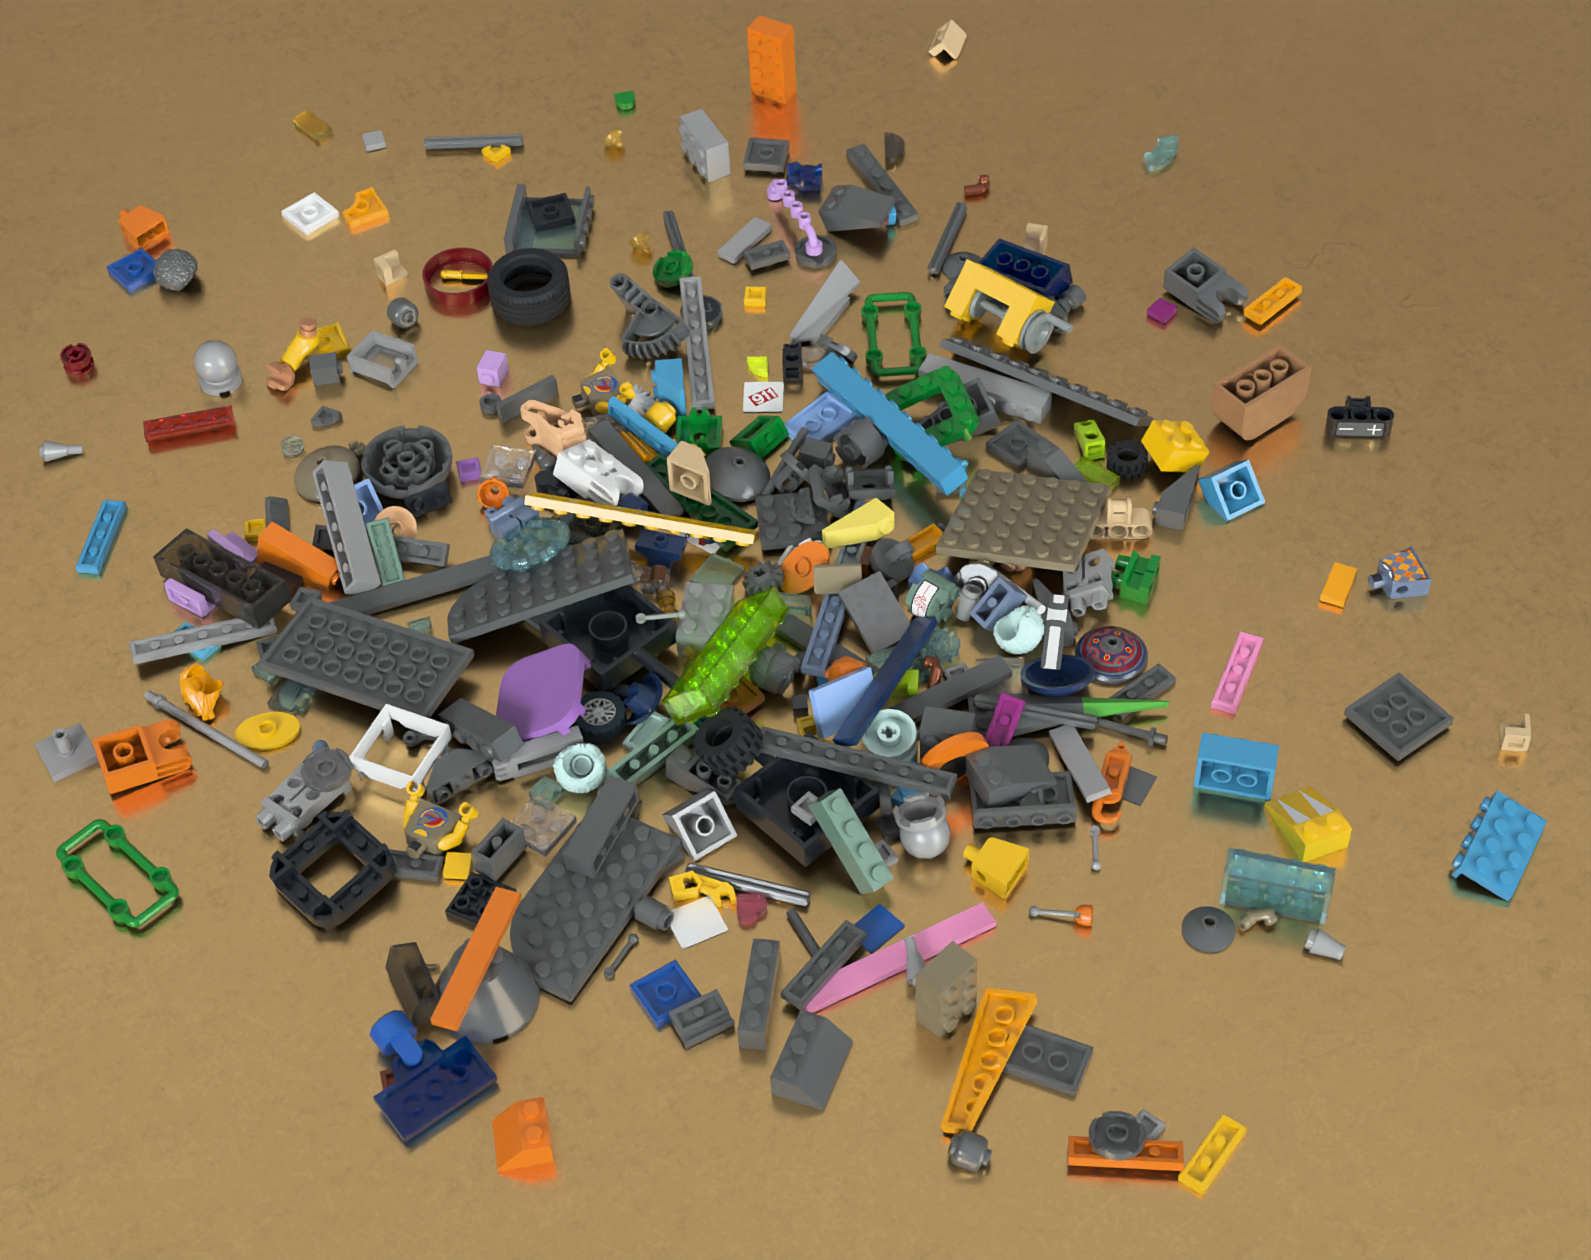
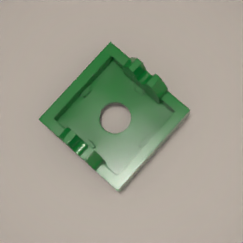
M693 407L689 416H678L675 442L678 444L680 441L689 444L693 443L701 448L705 454H711L713 451L721 448L722 416H710V412L706 407H703L702 412L698 413L696 407ZM697 433H702L706 436L700 435L699 441H696L694 438Z

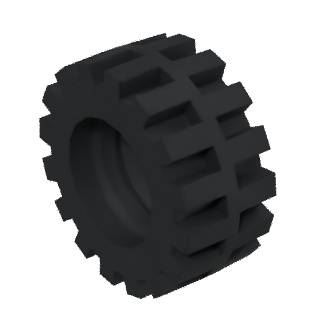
M1121 439V442L1115 441L1114 445L1111 444L1109 446L1106 466L1108 472H1112L1113 477L1118 476L1119 480L1126 478V481H1130V478L1136 480L1138 476L1142 477L1146 472L1148 451L1137 440L1132 442L1133 439L1128 441ZM1122 458H1131V459H1133L1134 461H1129V462H1128V461H1123V460H1121V459H1122Z

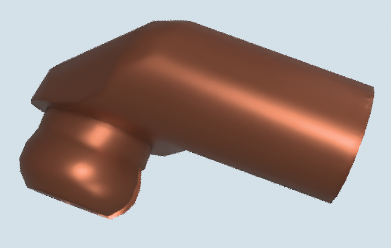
M979 175V182L977 184L964 186L965 196L984 193L990 186L989 176Z
M925 656L923 667L931 669L927 685L929 689L941 683L943 671L940 661L936 656Z

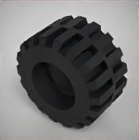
M727 706L722 710H715L712 715L709 714L706 717L707 719L704 722L700 723L699 730H696V738L693 740L694 752L717 775L728 777L731 774L735 776L739 771L747 770L746 767L754 763L753 760L759 756V749L763 747V742L761 741L763 734L761 729L741 709Z

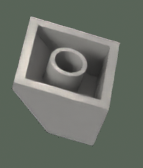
M703 790L662 814L672 835L682 839V848L693 861L698 860L737 836L716 792L712 790Z

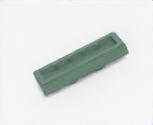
M389 518L365 523L382 587L404 581L405 577Z

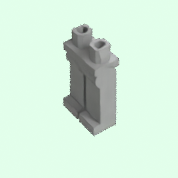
M302 762L271 793L269 798L265 797L260 801L263 809L255 817L257 823L264 829H267L274 822L277 823L272 830L274 835L281 841L286 840L292 834L298 838L303 834L302 829L308 827L317 814L341 793L346 795L352 790L350 780L341 788L331 792L311 790L305 785L301 775V768L304 765Z

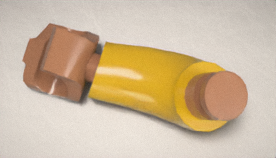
M302 318L300 320V329L297 330L295 337L279 362L274 361L267 365V369L272 371L265 381L268 383V387L274 390L286 391L292 386L295 380V371L319 343L320 332L316 329V320L314 318Z

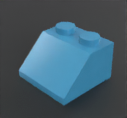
M682 358L655 360L656 370H651L652 383H657V386H653L654 399H659V402L665 401L669 403L676 411V418L678 416H687Z
M1249 460L1235 461L1198 479L1205 500L1225 521L1231 520L1265 503Z

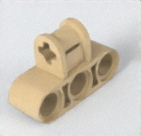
M1107 497L1106 508H1104L1090 539L1148 538L1152 534L1151 513L1145 508H1132L1131 497L1126 499H1111V497Z

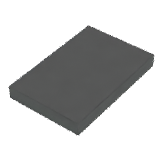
M1026 1024L1002 1072L1075 1097L1093 1054L1094 1047Z

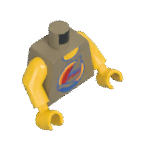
M608 348L603 349L600 353V358L603 361L597 364L587 378L581 380V394L571 397L575 409L587 406L593 416L607 414L608 400L613 396L625 405H627V399L631 400L635 397L633 386L628 382L621 385L612 368L607 367V365H612L616 362V356Z
M408 782L406 790L411 796L410 800L406 801L403 814V832L409 845L406 848L407 854L413 859H418L423 852L440 856L444 851L460 845L470 826L469 820H474L478 816L477 808L473 806L470 812L467 813L470 809V804L464 802L460 805V814L424 799L418 802V798L425 792L424 786L419 783L418 790L413 792L414 782Z

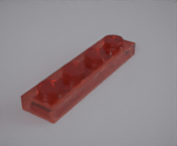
M232 405L143 421L144 437L147 443L235 427Z

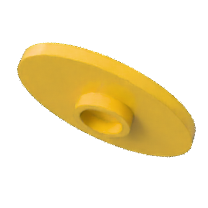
M266 712L243 721L235 731V738L238 743L250 750L268 751L283 747L292 742L299 735L301 726L298 719L291 714Z

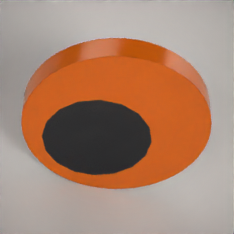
M961 733L934 746L922 758L919 765L957 774V781L967 777L966 755L987 748L989 745L980 733Z

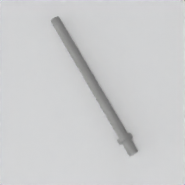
M150 690L144 694V698L153 703V707L165 710L262 769L268 766L269 761L167 701V698L162 694L157 695Z

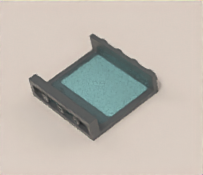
M517 184L504 235L506 254L519 249L538 248L550 251L556 256L580 257L581 250L586 245L585 235H588L589 231L588 221H591L592 218L591 207H594L595 197L591 195L590 186H586L583 199L568 198L576 224L536 232L526 201L539 198L527 197L526 185Z

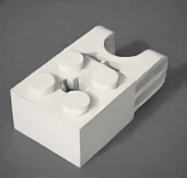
M590 439L558 453L553 475L585 499L590 497L596 503L617 506L619 494L624 496L630 492L637 496L642 494L643 480Z

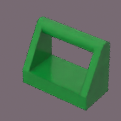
M759 415L733 437L729 443L732 447L748 449L763 458L783 441L789 433L780 416Z

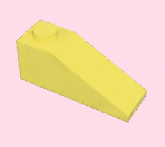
M875 498L822 530V542L829 549L877 540L895 529L894 512L879 499Z

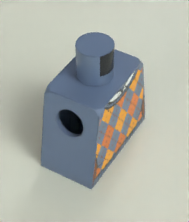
M1408 547L1381 558L1378 563L1377 573L1368 576L1370 588L1383 587L1391 599L1428 595L1432 580L1413 547Z

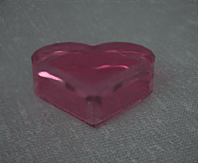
M737 894V918L742 924H751L755 922L757 916L766 912L767 900L763 895Z

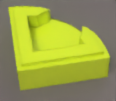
M768 356L747 357V366L752 373L761 377H768Z

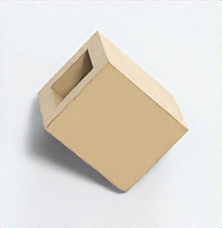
M1033 223L1027 224L1022 256L1043 259L1047 247L1048 226Z
M395 249L374 258L376 273L386 286L408 276V272L400 264L399 255Z
M1529 713L1523 714L1521 724H1500L1501 750L1527 752L1531 740Z

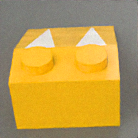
M1310 786L1264 804L1302 864L1346 848L1349 845L1352 831L1351 826L1336 806Z

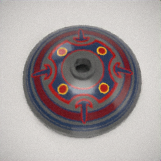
M1103 626L1092 629L1078 640L1075 647V656L1087 659L1093 664L1095 669L1093 681L1100 684L1121 685L1131 682L1144 672L1148 662V650L1144 641L1134 632L1122 627Z

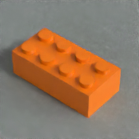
M758 15L747 27L751 93L786 104L797 91L794 26Z

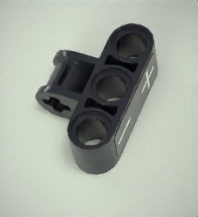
M1347 395L1345 406H1334L1328 410L1325 431L1327 434L1335 437H1387L1391 434L1394 412L1386 407H1371L1370 396L1351 398L1350 395Z

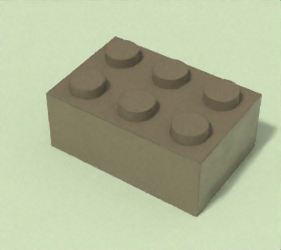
M954 941L915 975L916 1020L939 1038L946 1032L953 1031L959 1020L965 1014H971L977 1005V959Z

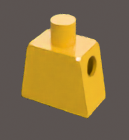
M991 837L987 839L982 848L969 843L964 850L963 857L972 861L971 876L973 879L1005 899L1029 864V849Z

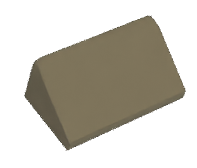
M861 563L813 565L815 594H838L839 591L862 580Z

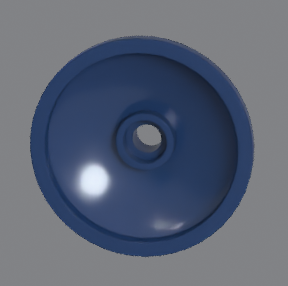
M1062 655L1060 670L1041 668V657L1027 663L1020 672L1021 682L1025 687L1035 693L1050 697H1062L1080 691L1089 685L1095 676L1093 664L1087 659L1074 655Z

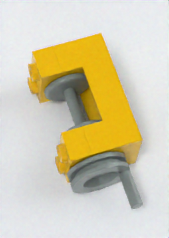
M968 259L944 306L951 310L950 315L967 322H971V320L980 322L986 311L1001 317L1000 327L996 335L1003 338L1001 342L1020 350H1027L1031 354L1037 353L1043 348L1050 338L1054 326L1068 333L1073 329L1072 324L1050 314L1055 303L1054 301L984 265ZM992 298L999 300L1009 307L1006 310L991 303Z

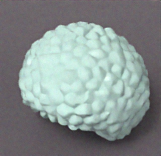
M1026 605L1015 608L1007 616L999 619L994 626L993 635L1001 649H1005L1010 654L1021 655L1036 648L1042 640L1045 627L1042 624L1043 619L1037 610Z
M577 743L576 745L566 747L556 756L555 763L553 764L557 781L560 782L564 789L574 793H587L598 788L604 781L607 773L606 760L603 753L591 743Z

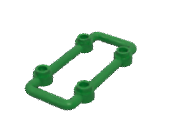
M910 292L868 295L865 298V305L861 308V317L867 323L869 350L865 354L866 364L871 368L872 373L878 377L918 374L919 368L927 358V351L921 346L918 322L921 316L920 303L916 302L915 296ZM907 300L908 303L904 306V315L910 321L913 346L909 350V359L915 366L880 368V365L883 363V353L877 347L875 322L878 319V307L873 303Z
M104 819L92 821L62 843L56 850V857L62 862V868L66 876L72 879L78 878L108 906L107 911L111 919L116 922H124L134 928L140 927L175 901L179 895V889L172 882L170 871L165 867L157 868L126 839V833L122 826L111 825ZM98 829L104 832V838L109 846L114 848L120 847L149 874L154 888L168 892L137 917L130 914V907L125 899H115L85 871V865L81 857L77 855L69 856L67 852Z

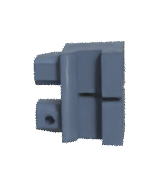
M509 495L502 501L503 507L497 510L491 506L485 510V517L489 523L491 533L505 547L523 538L522 534L526 536L541 527L539 510H533L528 505H524L525 500L522 496L516 499Z

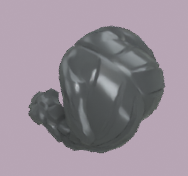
M775 642L772 647L760 645L749 663V677L752 684L763 691H768L770 694L785 693V690L793 681L794 673H801L805 652L798 651L793 656L785 652L786 647L782 643Z

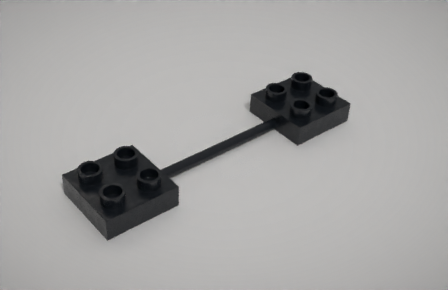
M630 584L561 607L539 622L542 641L550 648L562 644H572L584 653L591 664V668L584 670V677L600 691L608 692L644 666L651 673H655L667 687L704 718L709 714L712 715L717 710L715 706L656 658L676 643V622L671 618L646 620L642 624L637 623L636 615L639 613H643L645 616L665 613ZM810 732L804 735V737L819 740ZM761 752L754 760L763 767L734 788L736 808L805 867L832 846L818 821H815L810 826L791 812V806L808 791L819 798L828 791L841 788L861 823L880 808V789L868 779L777 756L774 757L773 755Z

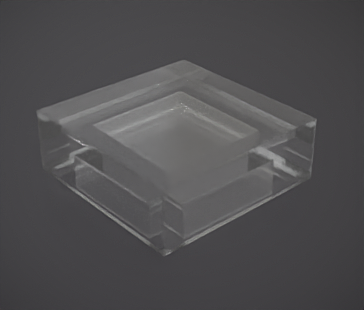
M819 346L801 347L803 368H811L819 363L824 354L823 349Z

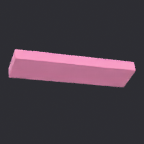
M1240 631L1211 702V708L1235 715L1264 638Z

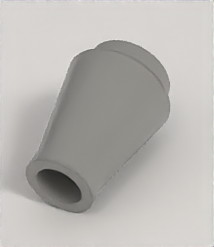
M965 584L964 588L960 589L956 613L958 619L969 621L971 617L969 613L983 597L980 587L973 584Z
M1311 928L1303 948L1308 949L1309 953L1341 960L1346 945L1341 944L1320 928L1318 930Z

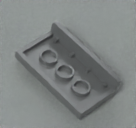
M1070 771L1051 772L1057 780V785L1043 790L1045 805L1019 806L1021 799L997 808H986L969 780L974 828L990 829L992 827L1040 826L1043 824H1068L1076 822L1077 805L1074 800Z

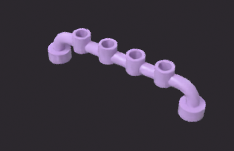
M773 179L770 186L767 187L768 199L776 201L783 198L784 207L790 208L791 217L798 220L799 228L805 230L809 240L805 244L806 253L810 256L820 255L823 252L822 241L817 239L815 230L811 225L810 214L803 212L802 202L795 201V193L787 189L786 180Z

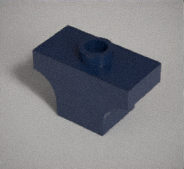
M642 529L635 544V551L646 557L648 566H663L667 568L666 570L670 571L674 561H680L687 546V537Z

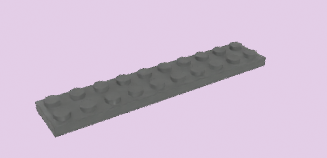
M951 336V339L942 338L941 348L1132 425L1150 426L1153 421V417L1148 416V411L1144 409L1127 407L1128 403L1118 399H1107L1108 395L1098 391H1087L1088 387L1084 385L1068 383V379L1058 375L1056 377L1048 375V371L1041 368H1031L1029 363L1021 360H1011L1007 354L990 352L991 348L987 346L971 344V340L963 337Z

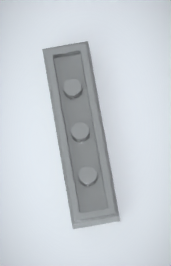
M1063 725L1049 731L1052 742L1087 803L1111 794L1109 785L1075 727Z

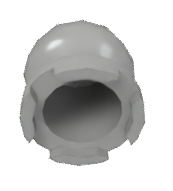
M208 340L198 347L194 354V368L198 373V382L204 393L211 396H220L219 393L230 390V393L240 387L242 372L237 365V355L230 345L221 340Z
M929 792L906 796L903 798L904 803L902 805L894 807V817L897 825L900 827V841L909 854L919 859H932L942 854L949 845L950 826L945 818L946 806L944 800L939 795L937 798L930 797Z

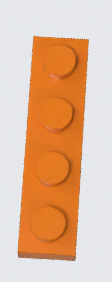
M1069 1136L1068 1165L1183 1171V1141L1146 1140L1143 1150L1136 1157L1114 1161L1096 1153L1089 1144V1137Z

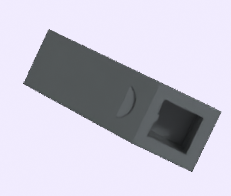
M680 744L666 759V777L686 790L697 793L703 790H712L716 792L718 798L728 800L734 793V788L742 783L740 779L731 774L728 777L717 775L693 750L683 744Z

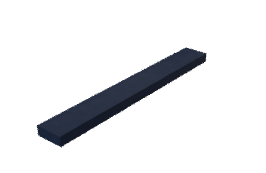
M935 616L914 618L832 739L835 744L856 746L938 624Z

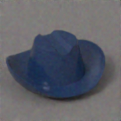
M648 673L642 683L634 682L627 690L628 695L624 699V703L633 711L626 722L627 724H640L646 721L657 709L663 695V685L655 673Z

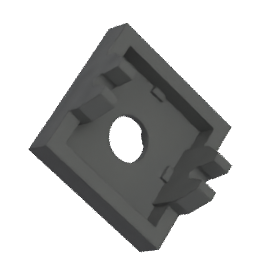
M816 464L810 467L808 470L815 504L818 507H823L834 517H839L840 519L851 513L850 499L845 484L841 481L845 475L844 470L837 471L836 465L826 467L825 469L820 468Z
M891 465L878 469H852V466H846L843 469L845 474L843 481L849 499L862 501L864 499L877 498L879 500H886L888 498H895L894 476ZM869 484L872 488H863L862 486Z

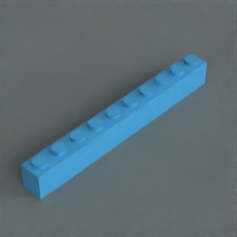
M831 352L811 368L821 385L860 419L869 418L879 434L886 438L888 444L944 494L948 496L968 479L964 470L966 466L960 458H953L952 453L946 446L941 447L937 439L932 434L927 435L924 428L918 422L914 424L907 412H900L899 407L893 400L888 401L880 389L875 390L873 384L867 378L862 379L858 370L855 367L850 368L842 356L838 358Z

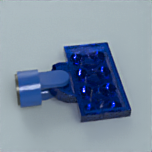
M394 1010L379 1018L370 1030V1038L383 1055L389 1056L396 1053L394 1060H392V1072L396 1082L375 1095L373 1099L401 1139L406 1143L496 1082L497 1075L466 1035L444 1050L428 1039L415 1041L414 1037L417 1034L415 1026L403 1011Z

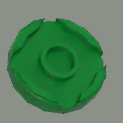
M673 250L668 252L664 258L660 257L657 260L652 273L660 286L673 287L680 284L679 278H686L690 275L694 264L687 252Z

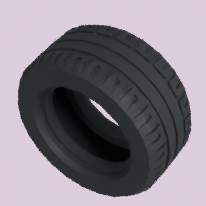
M538 248L512 251L499 258L488 273L487 284L493 310L499 317L509 323L520 326L544 324L559 316L569 304L571 290L567 267L558 256L550 251ZM538 282L547 284L534 291L521 292L512 290L514 287L524 283Z

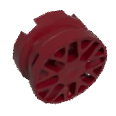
M77 343L75 346L70 344L62 349L60 353L64 370L71 375L84 374L92 369L94 365L91 350L83 343Z

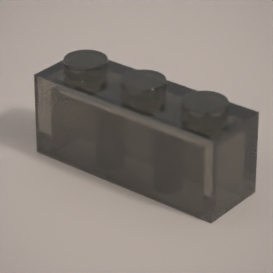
M417 943L391 945L385 968L406 1016L414 1026L431 1024L430 1019L441 997Z

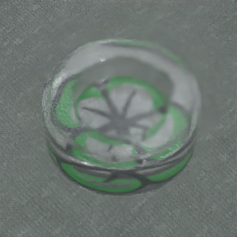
M296 435L285 437L281 441L283 454L289 457L301 454L304 450L302 438Z

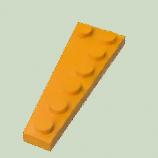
M985 987L942 1119L941 1128L943 1132L959 1134L962 1130H973L1038 1002L1036 993Z

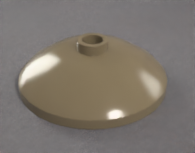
M334 445L321 447L309 453L300 462L295 471L294 483L298 492L310 501L320 502L312 472L323 460L347 462L352 474L353 484H355L359 478L361 468L360 462L353 451L343 446Z

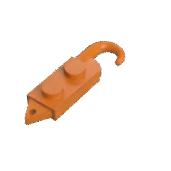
M1123 741L1111 751L1106 752L1101 773L1110 787L1111 794L1094 800L1092 816L1102 824L1114 823L1122 815L1121 811H1117L1114 816L1106 817L1102 815L1101 811L1103 804L1116 803L1123 796L1132 763V754L1128 753Z

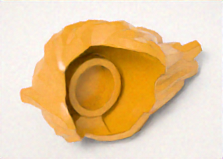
M198 663L185 667L180 675L182 700L186 704H190L194 715L202 716L203 721L214 719L213 709L223 690V682L221 680L214 681Z

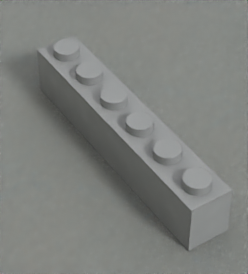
M929 353L918 370L919 378L931 371L940 369L942 366H949L958 373L963 384L980 377L995 410L1038 424L1043 422L1051 408L1052 392L931 353Z
M323 460L312 473L344 593L359 594L376 589L381 584L380 576L375 565L374 554L371 550L369 536L366 532L363 514L360 510L358 496L355 492L348 463Z

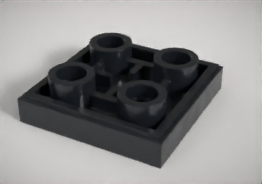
M471 872L445 910L446 916L476 928L495 887L515 892L517 890Z

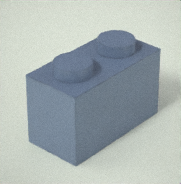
M999 576L969 614L985 629L994 632L996 622L1002 617L1007 616L1011 611H1014L1015 608H1018L1027 598V595L1012 581Z

